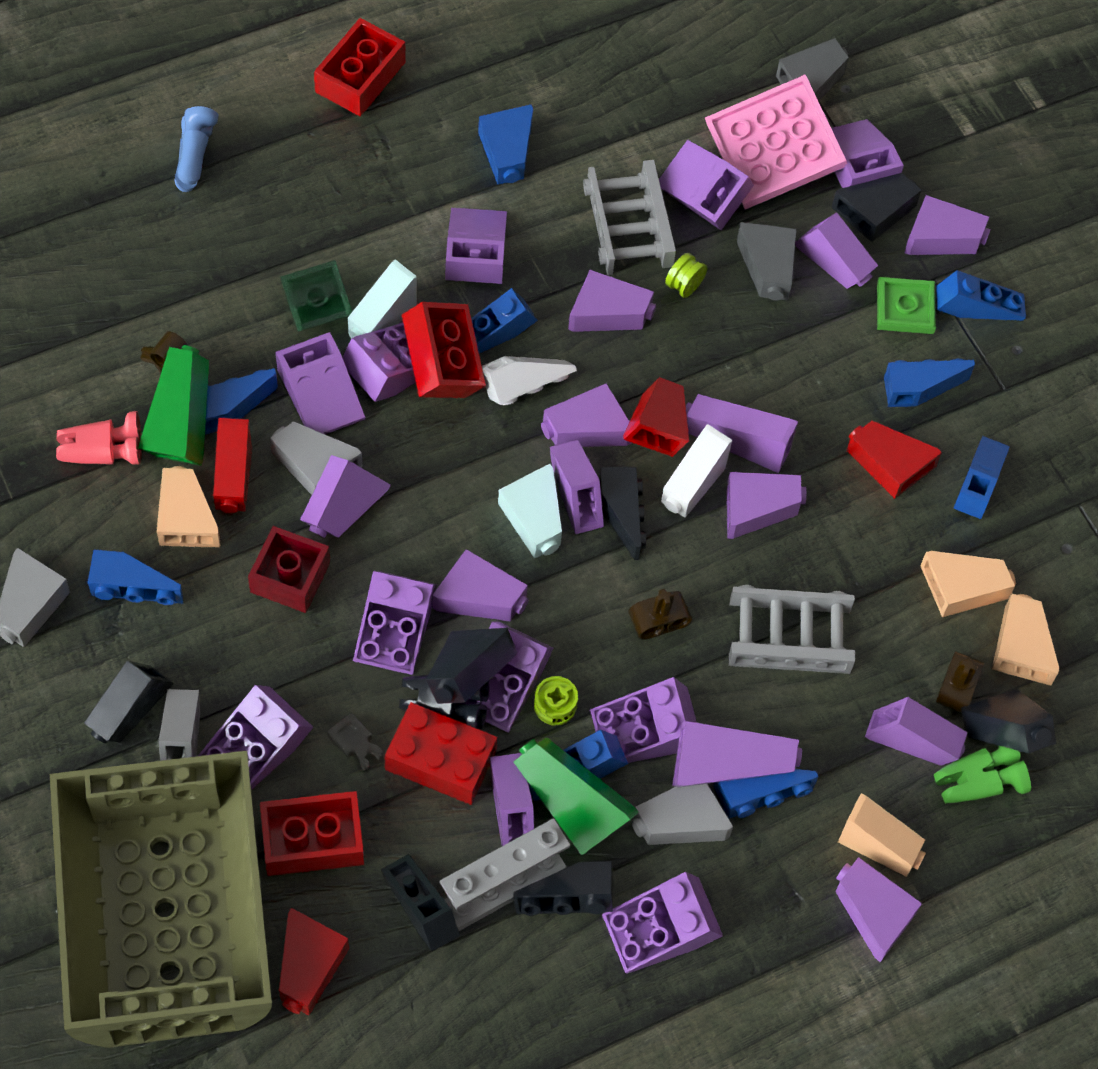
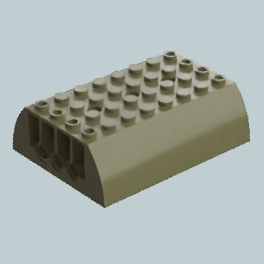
M247 751L50 774L64 1030L66 1033L78 1041L110 1048L240 1031L262 1020L270 1012L272 1000ZM157 842H166L170 846L168 852L164 855H155L151 850ZM162 903H171L175 908L170 916L161 917L156 913L158 906ZM168 965H175L180 969L179 975L173 980H165L161 977L162 970Z

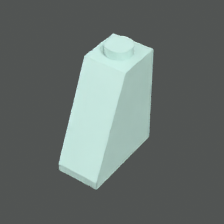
M395 259L348 317V333L351 339L355 336L399 324L403 320L402 314L417 305V276Z
M548 464L499 489V506L534 558L543 554L545 556L552 554L561 544L562 529L554 470L551 464Z

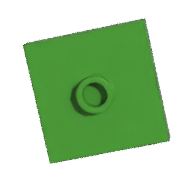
M879 277L877 282V330L934 334L936 329L935 281Z

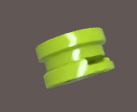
M685 253L670 269L665 284L671 289H677L680 291V296L687 298L699 287L705 278L708 267L704 263L696 262V258L692 254Z
M551 676L544 679L535 691L534 710L538 718L549 725H562L574 717L578 703V691L575 685L570 680L561 676Z

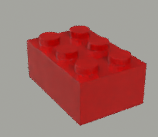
M359 18L314 71L315 92L361 117L406 63L405 41Z
M421 302L402 314L419 397L466 398L486 386L468 304Z
M410 702L385 754V770L472 805L490 767V757H494L496 754L497 737Z
M357 791L260 802L267 876L364 865Z

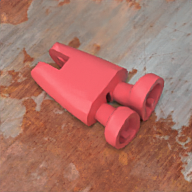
M138 411L127 413L124 425L114 428L112 420H106L57 430V441L62 444L56 448L57 460L80 464H114V459H125L132 465L140 464L142 450L138 449L142 434ZM115 442H124L123 444L115 445Z

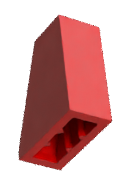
M659 377L642 394L624 432V440L673 457L689 442L684 387Z
M218 418L213 496L215 509L226 513L246 511L252 458V442L248 419Z
M871 421L864 427L860 425L855 428L849 435L850 441L847 452L894 499L937 467L942 454L936 447L875 421Z
M293 908L290 909L287 919L279 993L280 999L283 1001L282 1005L295 1014L303 1012L310 1015L348 952L349 940L347 937Z

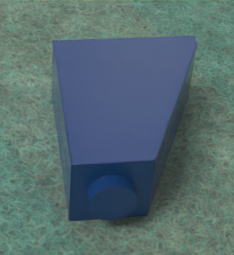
M532 104L479 116L478 134L498 185L514 183L524 179L532 129Z

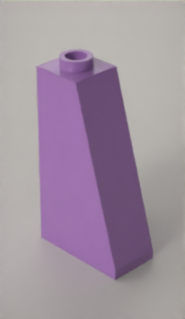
M700 394L697 395L693 404L688 402L686 405L689 434L698 437L705 426L709 424L732 440L729 452L776 473L780 472L791 450L798 421Z
M685 721L681 723L672 786L684 787L794 772L795 766H800L802 748H798V739Z

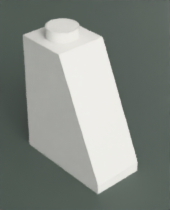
M709 424L705 426L663 489L661 502L664 503L669 511L679 513L683 517L690 513L726 469L732 440Z

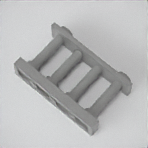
M654 160L643 161L642 172L638 173V176L597 180L595 168L589 167L588 179L583 180L585 196L590 195L601 248L598 250L599 261L601 265L605 264L607 275H613L615 260L655 255L656 258H660L662 268L672 267L676 250ZM639 187V189H644L645 192L643 198L607 203H602L600 191ZM643 209L650 214L648 221L607 226L605 214ZM647 232H650V235H655L656 241H654V244L612 249L610 237Z
M751 585L733 587L730 605L740 606V641L732 642L728 666L850 674L855 662V650H846L843 647V613H850L854 603V595L845 594L841 591L819 593L759 589ZM752 607L770 608L769 644H756L752 641ZM783 609L801 610V645L786 646L782 643ZM813 611L831 612L830 648H816L813 645Z
M554 818L440 880V884L448 895V898L444 900L452 910L459 931L514 901V891L567 868L559 853L570 848V843Z

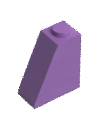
M926 195L904 253L908 255L976 254L979 244L985 245L991 229L986 228L989 217Z
M837 212L812 227L795 242V246L846 289L855 284L859 287L864 285L873 277L870 272L878 266Z
M589 270L570 313L568 330L573 332L641 330L646 319L651 321L656 309V304L652 303L654 292Z
M607 384L544 410L541 428L547 439L551 438L555 445L578 440L582 447L627 446L632 444V442L626 441L623 438L629 420Z
M578 440L551 446L550 453L554 477L574 533L579 534L604 527L600 480Z
M331 455L300 520L310 525L308 531L325 538L329 534L339 538L388 491L390 484L349 460Z
M730 472L727 483V538L734 539L797 516L800 505L806 503V487H801V475Z
M465 550L434 592L432 608L439 612L511 621L516 613L521 614L528 604V585L470 551Z
M906 697L874 710L865 737L871 741L942 766L959 760L963 755L967 732L913 699Z
M521 753L490 757L491 783L502 846L534 829L533 803L528 781L513 762L521 756Z
M858 857L852 866L846 863L839 872L836 879L840 883L835 892L873 956L881 962L917 914L922 903Z

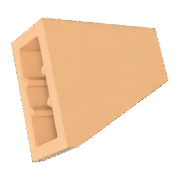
M183 466L162 469L157 536L160 546L220 547L218 526L193 469H187Z
M929 551L925 553L920 565L942 617L1007 600L1010 598L1016 585L1013 572L1010 569L1008 570L1004 560Z
M1011 594L1005 606L992 670L1051 686L1058 675L1059 665L1042 602L1034 600L1028 595Z
M862 793L860 794L838 843L906 877L912 867L918 870L926 854L921 851L925 841L924 838Z

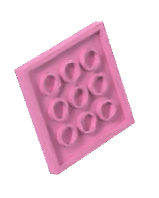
M806 74L705 117L706 124L721 158L749 176L754 184L742 201L744 209H748L842 169L847 164V160Z

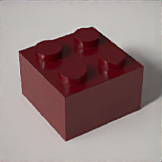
M273 526L248 575L250 593L307 613L330 565L329 546Z

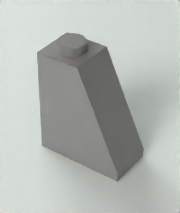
M294 421L286 427L283 426L277 429L270 438L271 450L274 456L311 495L331 455L349 460L362 468V452L358 448Z
M19 548L13 553L0 598V636L8 643L13 644L16 642L25 647L69 595L70 590L66 578Z
M167 689L159 736L160 761L197 756L200 723L199 690Z
M707 784L674 787L636 806L639 813L631 821L636 834L640 838L643 836L648 845L725 841L730 838L733 829L731 822Z

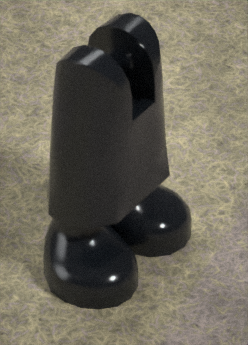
M428 675L409 676L402 679L401 687L412 690L419 689L418 701L415 699H400L399 709L406 711L410 702L456 721L457 718H462L465 720L466 725L482 730L487 715L486 705L437 704L426 681ZM489 681L469 699L482 702L488 701L490 692Z

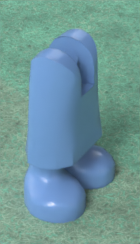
M202 106L191 107L185 110V114L182 117V139H180L179 160L174 179L176 187L182 192L193 190L200 179L208 139L219 117L218 113L213 109Z

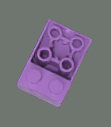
M868 119L831 128L847 160L844 168L835 171L842 188L902 173L904 165L894 145Z
M689 140L686 141L659 178L661 190L720 230L723 229L754 186L749 176L727 161Z
M451 208L445 280L502 284L507 211Z
M403 323L352 337L342 357L347 371L375 402L395 396L416 382Z
M330 332L276 352L277 371L304 426L322 434H328L365 420L364 412L342 355Z
M373 571L353 661L413 675L430 617L433 594L436 591L437 584L382 571Z
M492 621L489 629L508 628L517 649V654L489 680L490 692L488 701L482 702L468 699L461 704L486 705L487 715L485 722L509 733L537 684L554 648L501 622Z
M674 677L590 709L595 731L603 730L616 735L628 763L676 754L681 723L685 721L697 723L688 688Z
M255 685L198 756L247 751L252 790L296 750L313 729V726L271 687Z
M687 872L613 908V912L602 914L626 974L696 950L723 936L699 877Z

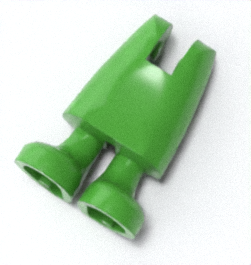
M998 746V750L991 753L986 748L948 764L933 775L936 784L939 786L953 782L958 784L942 792L941 796L945 804L1001 795L1004 792L1003 785L1011 784L1021 794L1031 791L1028 769L1025 762L1020 761V751L1003 746ZM1000 765L1009 766L999 771H997V769H994V767Z

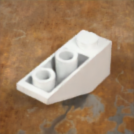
M510 356L501 357L482 366L489 399L500 405L512 404L518 400V396L525 393L539 392L543 389V385L550 382L563 381L569 377L568 374L577 371L574 364L565 360Z

